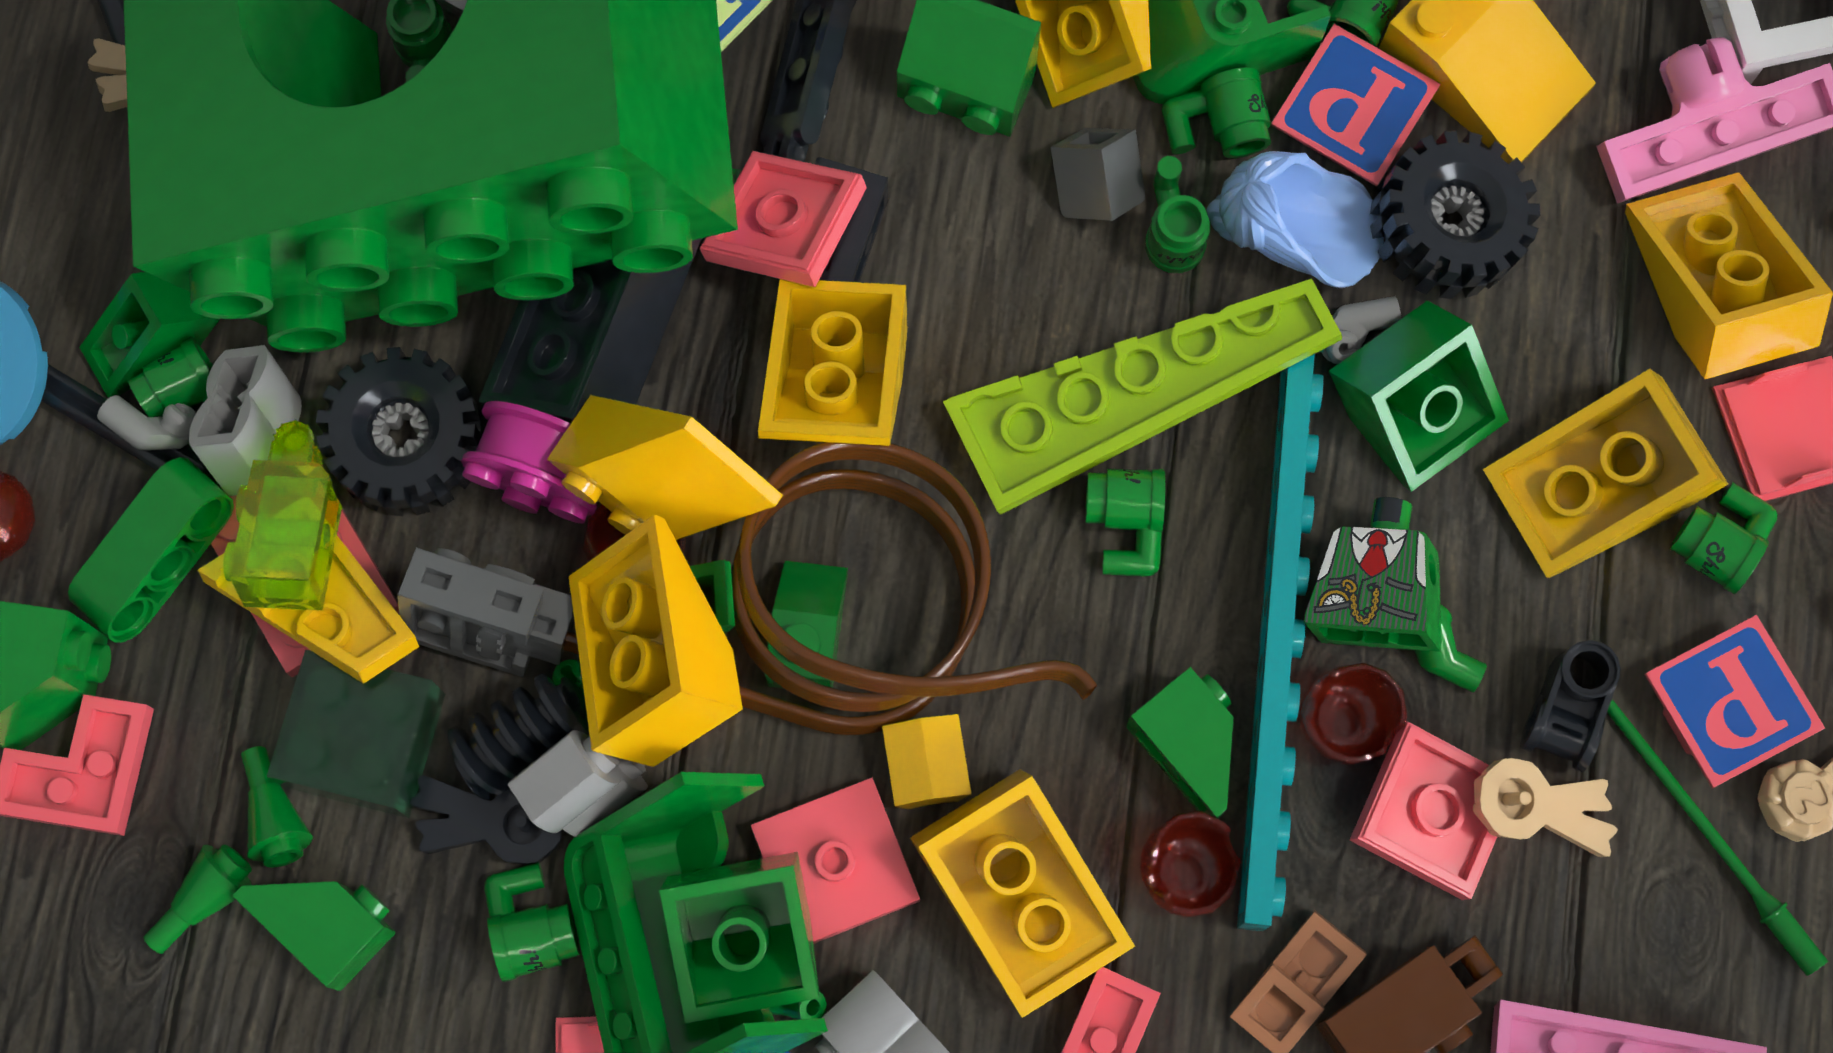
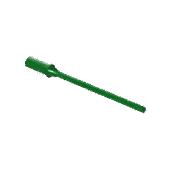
M1611 700L1607 714L1750 893L1761 917L1759 922L1766 924L1806 976L1828 962L1827 958L1786 908L1788 904L1780 902L1759 885L1615 701Z

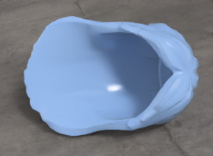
M1269 151L1252 157L1248 161H1243L1234 169L1231 176L1224 181L1221 194L1206 209L1211 226L1221 237L1228 241H1233L1240 248L1249 247L1251 250H1257L1269 259L1294 270L1312 275L1323 284L1331 287L1345 288L1355 285L1364 276L1370 274L1371 269L1381 258L1378 250L1384 244V237L1372 239L1370 226L1378 215L1370 214L1373 200L1364 185L1351 176L1324 169L1310 159L1306 153Z

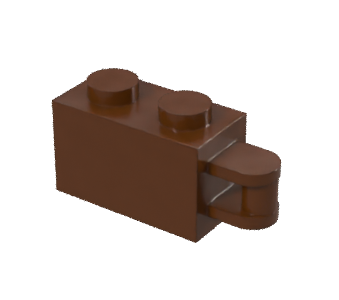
M1476 935L1467 939L1443 957L1433 945L1415 954L1315 1026L1334 1053H1427L1432 1048H1435L1437 1053H1448L1473 1035L1467 1023L1479 1016L1482 1011L1472 997L1499 979L1503 973L1481 945ZM1459 960L1474 979L1465 987L1450 968Z

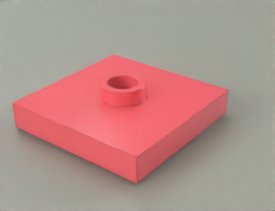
M752 151L734 184L738 230L705 237L699 248L705 261L816 287L867 189L862 174Z
M1410 722L1399 724L1350 837V841L1461 900L1472 899L1497 839L1496 836L1488 832L1487 828L1473 812V804L1475 803L1474 781L1481 776V773L1489 765Z
M873 777L751 825L763 858L798 852L811 919L813 944L920 902L917 889Z

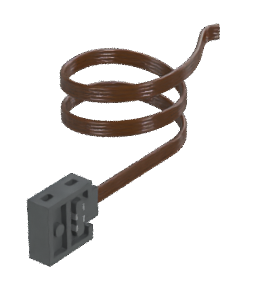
M824 442L796 453L776 468L766 479L783 496L775 507L745 517L731 568L735 628L745 650L755 664L770 679L789 692L810 702L833 709L854 712H871L897 708L870 716H839L817 711L739 686L742 707L821 732L840 735H863L883 731L882 726L907 721L923 710L937 696L969 694L1034 681L1054 680L1068 684L1084 700L1097 687L1090 674L1080 666L1068 661L1058 660L1033 662L987 672L952 676L976 633L983 616L990 587L991 557L985 525L972 497L950 472L935 461L911 449L890 443V446ZM837 460L874 461L910 472L935 487L957 511L969 535L975 570L968 545L954 520L934 499L906 482L865 470L833 469L811 473L797 478L783 487L781 486L808 468ZM832 489H851L885 496L906 505L920 514L936 529L945 541L954 559L959 576L961 614L957 636L950 652L939 664L922 677L873 671L831 659L809 649L790 636L774 620L765 607L757 590L752 570V543L761 528L777 511L790 502L814 492ZM416 547L398 593V608L400 617L413 632L419 645L523 678L531 657L560 666L565 651L579 655L577 637L575 633H572L575 622L571 595L537 585L534 578L509 568L487 564L484 569L473 566L467 557L449 549L437 548L432 553ZM750 618L766 641L797 666L820 677L874 692L861 693L839 690L801 676L784 665L767 649L757 635Z

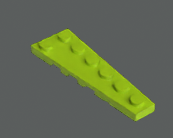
M1312 279L1227 306L1215 314H1202L1175 323V327L1139 339L1136 336L1114 343L1112 348L1082 358L1075 356L1054 363V367L1021 378L1017 375L953 396L943 401L996 510L1001 515L1342 340V334Z

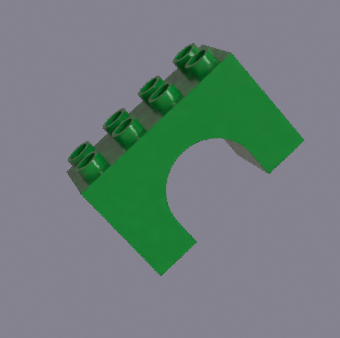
M124 0L133 267L189 291L191 309L199 315L217 319L248 318L266 326L268 344L276 349L289 352H317L336 348L346 341L345 322L378 314L384 322L398 326L421 327L441 324L457 316V296L493 287L498 295L515 300H541L557 297L569 292L573 288L572 269L612 260L613 265L621 270L635 273H656L677 269L692 260V240L738 230L716 0H467L455 29L436 56L408 82L384 96H381L378 33L329 0Z

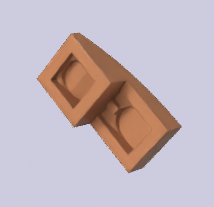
M1314 909L1241 1000L1230 1017L1272 1053H1289L1324 1011L1327 1002L1365 958L1367 953Z

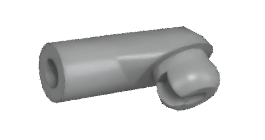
M1396 296L1339 307L1334 313L1333 319L1342 334V340L1325 348L1324 352H1322L1323 356L1328 361L1339 364L1361 348L1369 332L1388 329L1401 319V312Z
M114 395L102 404L97 417L100 422L136 449L162 450L181 449L189 444V430L196 412L185 404L177 403L165 407L163 417H147L119 395Z

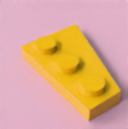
M310 499L198 569L204 583L363 684L419 648L413 632Z

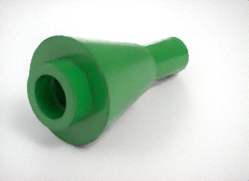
M257 746L249 748L241 754L250 787L248 792V858L253 861L264 862L266 867L285 866L299 860L303 856V849L311 844L313 836L281 785L276 782L266 747Z
M225 844L221 845L219 849L211 845H203L170 904L171 908L143 936L147 945L155 952L163 954L190 925L194 926L234 902L236 899L232 895L241 886L252 885L248 878L252 868L246 859L235 849Z

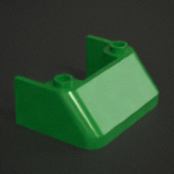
M1148 0L1151 69L1133 76L1139 92L1145 98L1157 104H1164L1170 98L1200 89V85L1205 80L1223 71L1249 67L1255 68L1259 71L1260 75L1306 61L1312 59L1320 47L1331 14L1327 5L1268 23L1258 0Z
M680 772L581 832L568 845L564 858V876L604 1053H785L828 1031L824 1018L775 1021L770 1008L685 1023L659 890L667 876L722 865L729 846V838L722 811L763 788L764 783L761 774Z

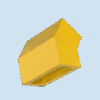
M958 714L918 718L882 726L894 805L896 807L912 809L932 804L958 802L971 795Z

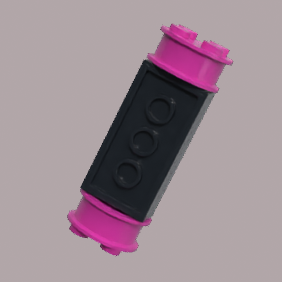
M701 239L692 240L693 258L688 264L680 268L656 273H635L615 267L612 260L572 269L574 286L563 295L541 300L519 301L478 401L484 405L482 414L488 422L476 451L466 452L462 457L461 463L465 467L462 475L466 479L490 489L504 490L503 502L528 513L536 514L541 505L547 507L550 512L561 518L581 524L585 522L588 515L595 513L597 504H590L566 489L561 483L566 474L549 462L547 458L590 395L636 405Z

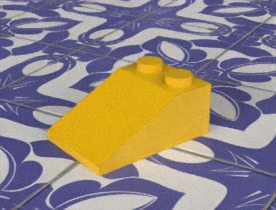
M1015 0L1020 15L1041 22L1037 65L1052 108L1151 69L1148 0Z
M1411 0L1389 23L1379 47L1385 53L1440 83L1432 100L1469 132L1483 135L1481 142L1488 148L1494 141L1506 147L1500 157L1508 164L1516 157L1522 163L1596 84L1533 0Z
M1739 172L1626 204L1625 214L1674 337L1704 379L1820 346L1833 292Z
M779 280L758 426L759 439L890 446L903 379L907 341L906 285L819 280L816 287L787 280Z
M1651 369L1646 370L1483 469L1547 578H1551L1675 516L1728 485V482L1665 380Z
M593 395L589 396L547 458L549 462L566 474L561 482L566 489L590 504H595L598 500L612 512L607 519L608 522L625 535L651 516L657 515L665 518L675 540L775 507L783 496L693 417Z
M657 515L651 516L569 576L592 751L654 767L743 710L733 649L665 518Z
M1021 769L910 837L943 894L1022 1018L1135 947L1032 775Z

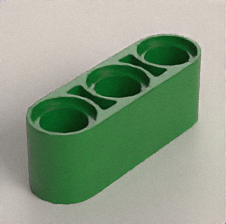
M179 457L170 460L153 474L69 585V600L114 643H121L134 638L152 621L226 525L233 512V499L188 458Z

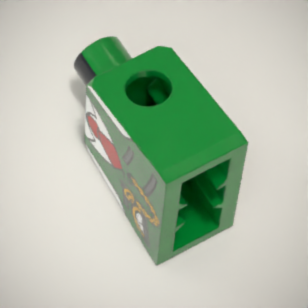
M1394 497L1376 498L1373 503L1370 528L1342 526L1333 532L1304 619V623L1321 643L1441 651L1438 551L1426 533L1418 530H1409L1412 504L1408 501Z

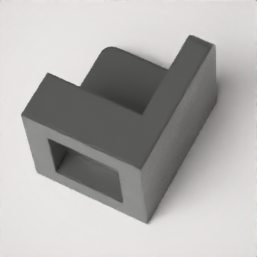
M1083 128L1051 147L1060 210L1065 218L1113 221L1144 201L1145 190L1136 129Z

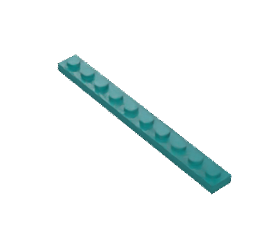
M1315 354L1280 372L1237 929L1263 932L1272 925V916L1282 917L1285 904L1286 879L1285 877L1275 876L1277 850L1287 851L1291 828V814L1287 811H1280L1282 785H1292L1296 760L1295 747L1285 746L1287 721H1297L1300 705V683L1290 682L1291 660L1292 658H1301L1305 639L1304 620L1295 619L1296 595H1306L1310 572V559L1299 557L1301 533L1310 534L1314 517V496L1304 495L1306 472H1315L1319 451V436L1309 434L1310 411L1319 412L1324 382L1323 375L1313 374Z

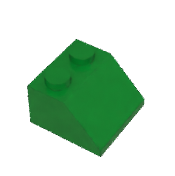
M916 0L897 69V97L904 99L908 106L921 113L935 115L939 111L961 119L966 127L977 133L993 135L998 132L1011 137L1036 74L1041 22L980 0Z
M1428 300L1329 370L1349 419L1401 484L1411 492L1509 421L1472 324Z
M0 601L1 750L4 751V748L24 749L80 710L83 694L96 695L98 683H103L106 680L111 665V648L107 645L108 638L103 633L67 610Z
M798 852L667 876L659 892L685 1023L819 999L811 919Z

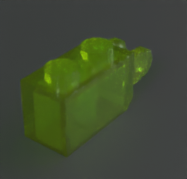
M295 419L285 424L281 423V426L276 428L277 432L273 434L275 440L271 442L268 460H253L248 485H240L237 492L236 516L240 524L236 542H229L226 546L223 568L226 580L233 583L244 607L323 611L342 506L336 497L329 474L322 467L323 457L317 445L313 446L315 445L313 441L315 437L308 424L305 425Z

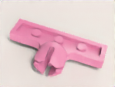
M1726 38L1707 39V44L1702 46L1693 44L1678 50L1661 62L1659 68L1672 104L1671 117L1656 124L1604 141L1596 146L1617 204L1832 129L1833 70L1830 63L1765 86H1752L1744 78L1732 42Z
M1499 1000L1494 1006L1490 1053H1767V1047Z

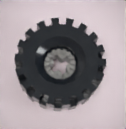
M1456 130L1444 131L1436 142L1432 134L1421 139L1414 148L1410 147L1401 156L1376 190L1379 194L1372 201L1370 214L1378 215L1370 226L1372 239L1385 238L1384 244L1378 250L1383 262L1394 257L1400 265L1393 274L1402 282L1409 274H1412L1419 279L1414 289L1426 295L1435 285L1440 286L1439 298L1453 299L1461 289L1465 298L1477 295L1485 286L1487 289H1490L1528 251L1527 247L1536 238L1539 228L1532 226V224L1541 216L1540 203H1528V200L1537 192L1533 179L1525 182L1520 181L1518 175L1525 166L1517 157L1509 164L1500 157L1506 149L1503 145L1494 141L1488 149L1481 147L1483 135L1469 132L1462 142H1458ZM1457 211L1463 218L1458 226L1455 224L1448 225L1447 223L1443 225L1441 223L1443 221L1441 215L1444 212L1451 214Z
M400 347L386 348L388 359L379 361L372 351L360 356L365 367L357 373L349 365L345 366L338 373L344 382L339 390L331 385H328L322 397L328 403L329 408L327 411L319 409L317 411L316 424L323 431V435L316 436L318 448L327 460L324 462L330 472L353 498L356 496L364 506L376 512L379 506L383 507L389 515L403 516L404 508H412L416 515L429 513V502L438 499L442 506H445L454 500L450 493L454 486L459 484L463 489H466L471 483L470 480L462 475L465 467L461 460L464 453L476 451L485 427L480 420V416H482L481 411L461 376H456L451 366L441 358L435 363L426 351L415 348L412 357H406ZM404 420H410L412 428L418 433V439L407 440L404 448L399 447L397 449V444L392 437L388 436L390 429H401Z

